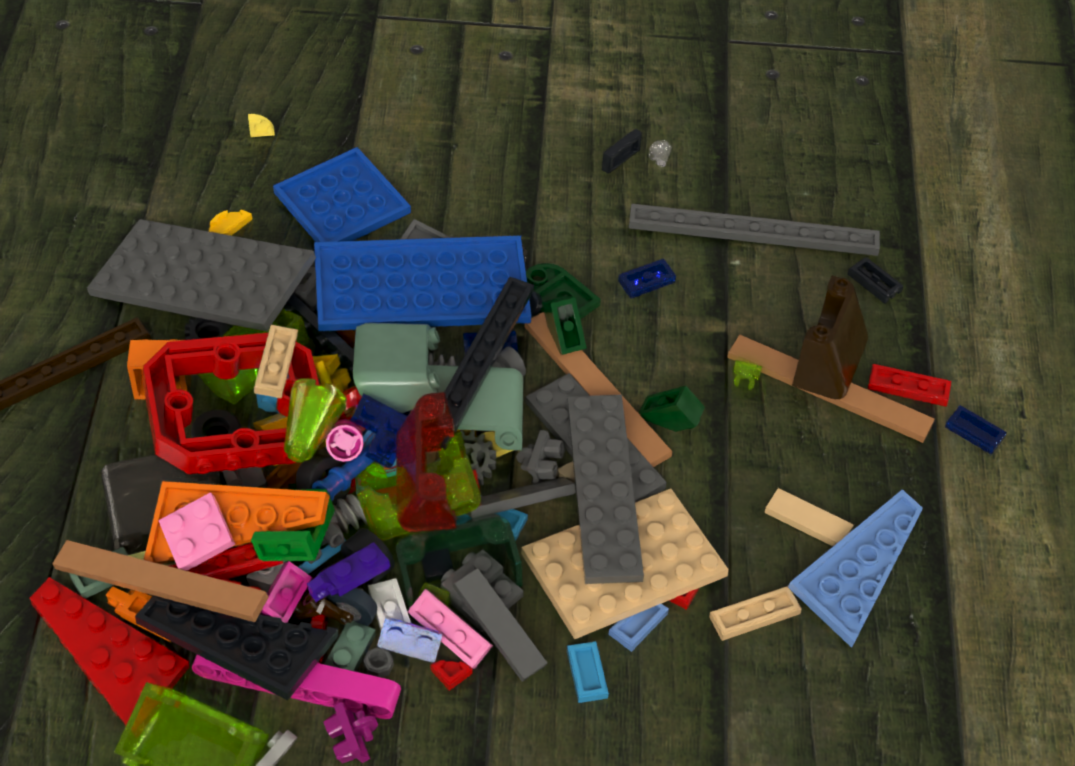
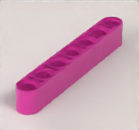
M199 655L195 657L192 670L200 677L274 694ZM317 663L291 698L334 708V705L343 702L346 710H351L354 713L364 711L366 716L390 719L393 716L401 687L398 683L389 679Z

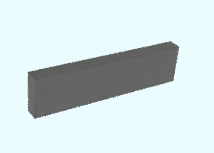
M561 477L555 480L482 496L478 499L461 501V511L471 518H478L576 493L575 483Z
M478 568L454 583L453 588L522 682L547 665V661Z

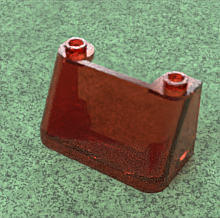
M444 392L429 393L420 397L397 431V519L400 526L406 531L417 532L457 528L456 513L449 504L445 480L437 473H427V452L441 451L442 441L447 436L455 437V424Z

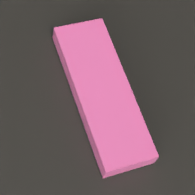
M427 589L423 591L407 611L473 669L477 667L493 646Z

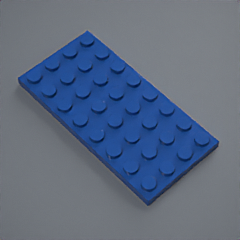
M521 236L314 242L318 331L356 330L357 326L365 323L428 324L430 327L482 325L509 277L527 282ZM529 300L516 323H531Z

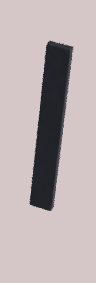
M513 277L508 278L422 430L420 441L444 450L447 449L534 291L533 284Z

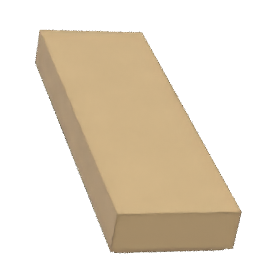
M276 325L270 326L254 386L255 394L282 399L298 336L297 329Z
M780 488L776 490L765 509L766 514L831 546L836 545L848 535L854 526Z
M786 586L712 611L709 618L720 639L723 641L799 615L802 608L793 592Z

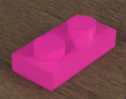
M290 561L284 563L267 592L269 597L260 614L281 618L282 622L287 623L305 592L307 583L311 581L312 577Z

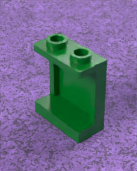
M302 489L303 491H318L328 494L326 489ZM330 497L325 522L322 525L298 531L254 532L251 542L259 560L315 561L335 511Z

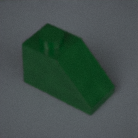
M563 296L543 301L542 305L547 327L560 354L564 355L587 349L576 298Z
M682 386L648 395L638 414L645 421L677 432L696 427L700 422L705 406L687 386Z

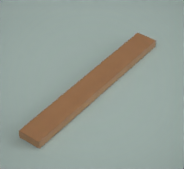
M544 312L531 318V323H525V328L565 374L570 373L589 396L621 395L582 350L564 355L560 354L547 327ZM622 396L626 433L629 441L653 467L671 458L672 450Z
M742 335L738 336L728 352L729 359L792 386L798 359ZM851 383L847 395L842 399L836 400L803 390L924 443L935 420L930 416Z
M66 540L52 563L56 570L256 622L269 597L266 591L69 540Z

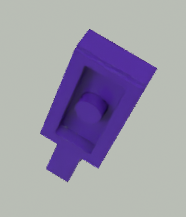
M373 542L319 573L316 578L307 583L309 594L315 602L329 594L331 596L338 594L340 597L388 570L391 567L389 559Z

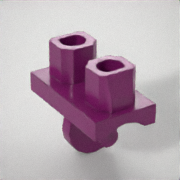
M343 702L334 705L336 713L323 721L329 736L333 739L343 733L345 735V740L333 746L336 758L342 764L356 758L362 763L370 760L364 740L368 742L374 738L372 732L378 727L376 718L374 716H365L364 711H358L354 716L351 710H346Z

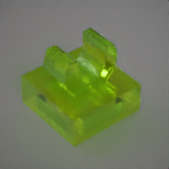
M736 360L733 373L737 375L734 379V386L738 387L740 380L745 378L750 382L748 390L752 391L755 385L754 379L760 380L762 366Z

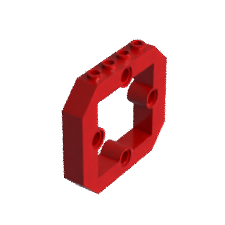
M269 333L167 342L143 365V387L155 455L187 474H206L214 471H234L241 468H261L268 465L303 462L326 436L328 422L311 350L296 342L282 399L277 398L276 408L278 412L286 417H293L295 427L261 431L240 428L234 431L233 434L186 438L184 428L192 422L193 398L189 392L176 389L174 376L213 373L217 378L229 380L236 377L239 370L259 368Z

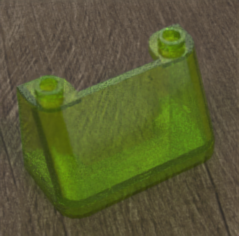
M461 431L455 433L446 450L438 447L441 459L439 461L391 477H387L382 465L373 462L355 477L356 494L370 531L375 533L381 540H388L472 512L478 508L481 502V494Z
M146 682L114 753L123 756L122 762L129 766H141V764L146 766H253L265 747L270 734L174 689Z

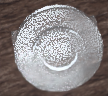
M666 140L654 142L649 149V158L652 161L656 160L658 166L665 167L672 149L671 145Z

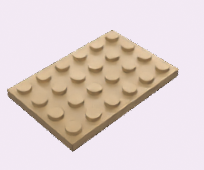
M672 489L635 502L644 572L643 582L585 584L579 525L522 547V556L574 639L728 576L729 569Z

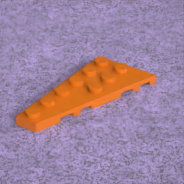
M162 481L144 560L158 564L175 561L158 520L210 492L216 498L236 544L234 546L251 542L254 532L298 531L324 524L330 496L326 492Z

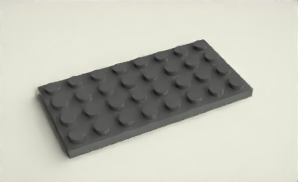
M139 219L89 284L87 290L89 295L267 332L315 261L316 256L312 250Z

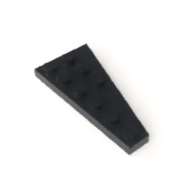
M154 595L135 616L136 624L287 701L339 636L338 628L328 627L327 630L312 628L310 623L300 622V625L284 623L281 618L260 614L256 622Z

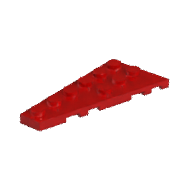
M50 577L30 597L33 607L49 628L54 631L61 644L70 652L75 662L97 691L109 703L113 712L122 720L131 735L135 733L190 668L189 661Z

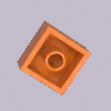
M130 340L127 368L134 399H146L143 387V365L167 342L182 340ZM191 375L174 376L176 389H182L190 393Z

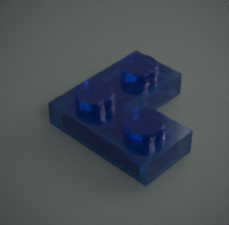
M363 393L350 421L375 433L365 456L390 469L395 463L413 419Z

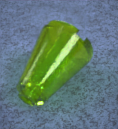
M299 379L295 381L291 389L284 451L288 454V458L295 462L301 463L313 457L346 409V396L330 384L325 383V386L321 387L315 385L316 380Z

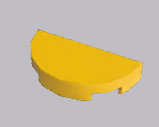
M228 210L223 211L210 221L209 232L232 236L252 220V214L245 210L228 213Z

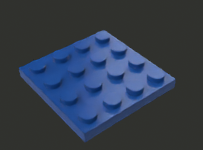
M358 147L273 186L274 194L315 242L354 241L411 213L409 203Z

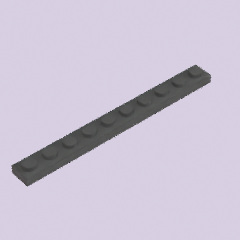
M631 204L630 229L878 256L880 250V231Z

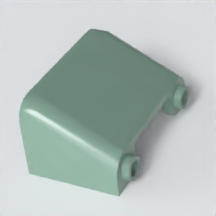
M365 323L356 327L353 379L359 394L377 423L438 400L437 388L440 387V381L435 372L431 373L428 368V348L433 351L438 348V343L440 342V337L435 327L431 328L428 324Z
M428 365L431 373L435 372L440 381V387L437 388L438 400L412 410L411 439L413 447L432 446L420 441V434L459 366ZM492 367L457 430L495 431V442L500 448L505 450H522L523 375L520 371L513 368Z

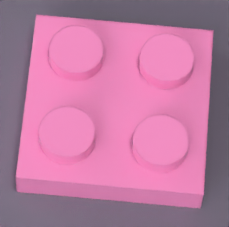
M211 492L158 520L177 567L181 570L188 571L236 545L216 498Z

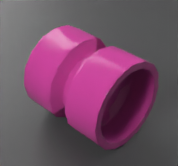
M341 419L332 423L326 434V447L329 454L334 459L342 462L357 458L362 452L364 445L362 430L359 425L348 419Z

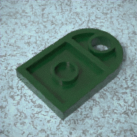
M542 263L526 270L527 283L534 285V291L540 294L542 302L563 296L575 297L580 319L600 306L601 299L558 265ZM535 276H540L544 279L541 281H535L532 278ZM543 305L541 310L539 311L540 313L544 312Z

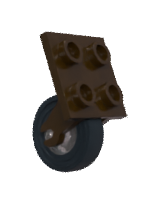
M327 567L309 573L308 575H310L312 577L311 580H313L317 577L319 573L327 569ZM307 586L287 623L323 614L344 625L347 622L351 624L352 621L368 626L376 615L377 604L371 596L359 587L340 597L338 594L332 596L329 594L315 602L310 596Z

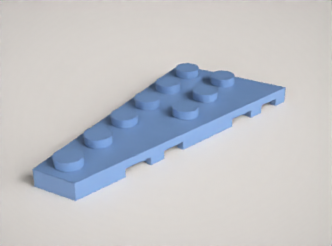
M904 490L898 492L806 568L788 586L797 597L851 648L923 509Z

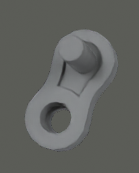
M289 730L284 734L278 731L267 744L271 749L256 766H275L298 737Z

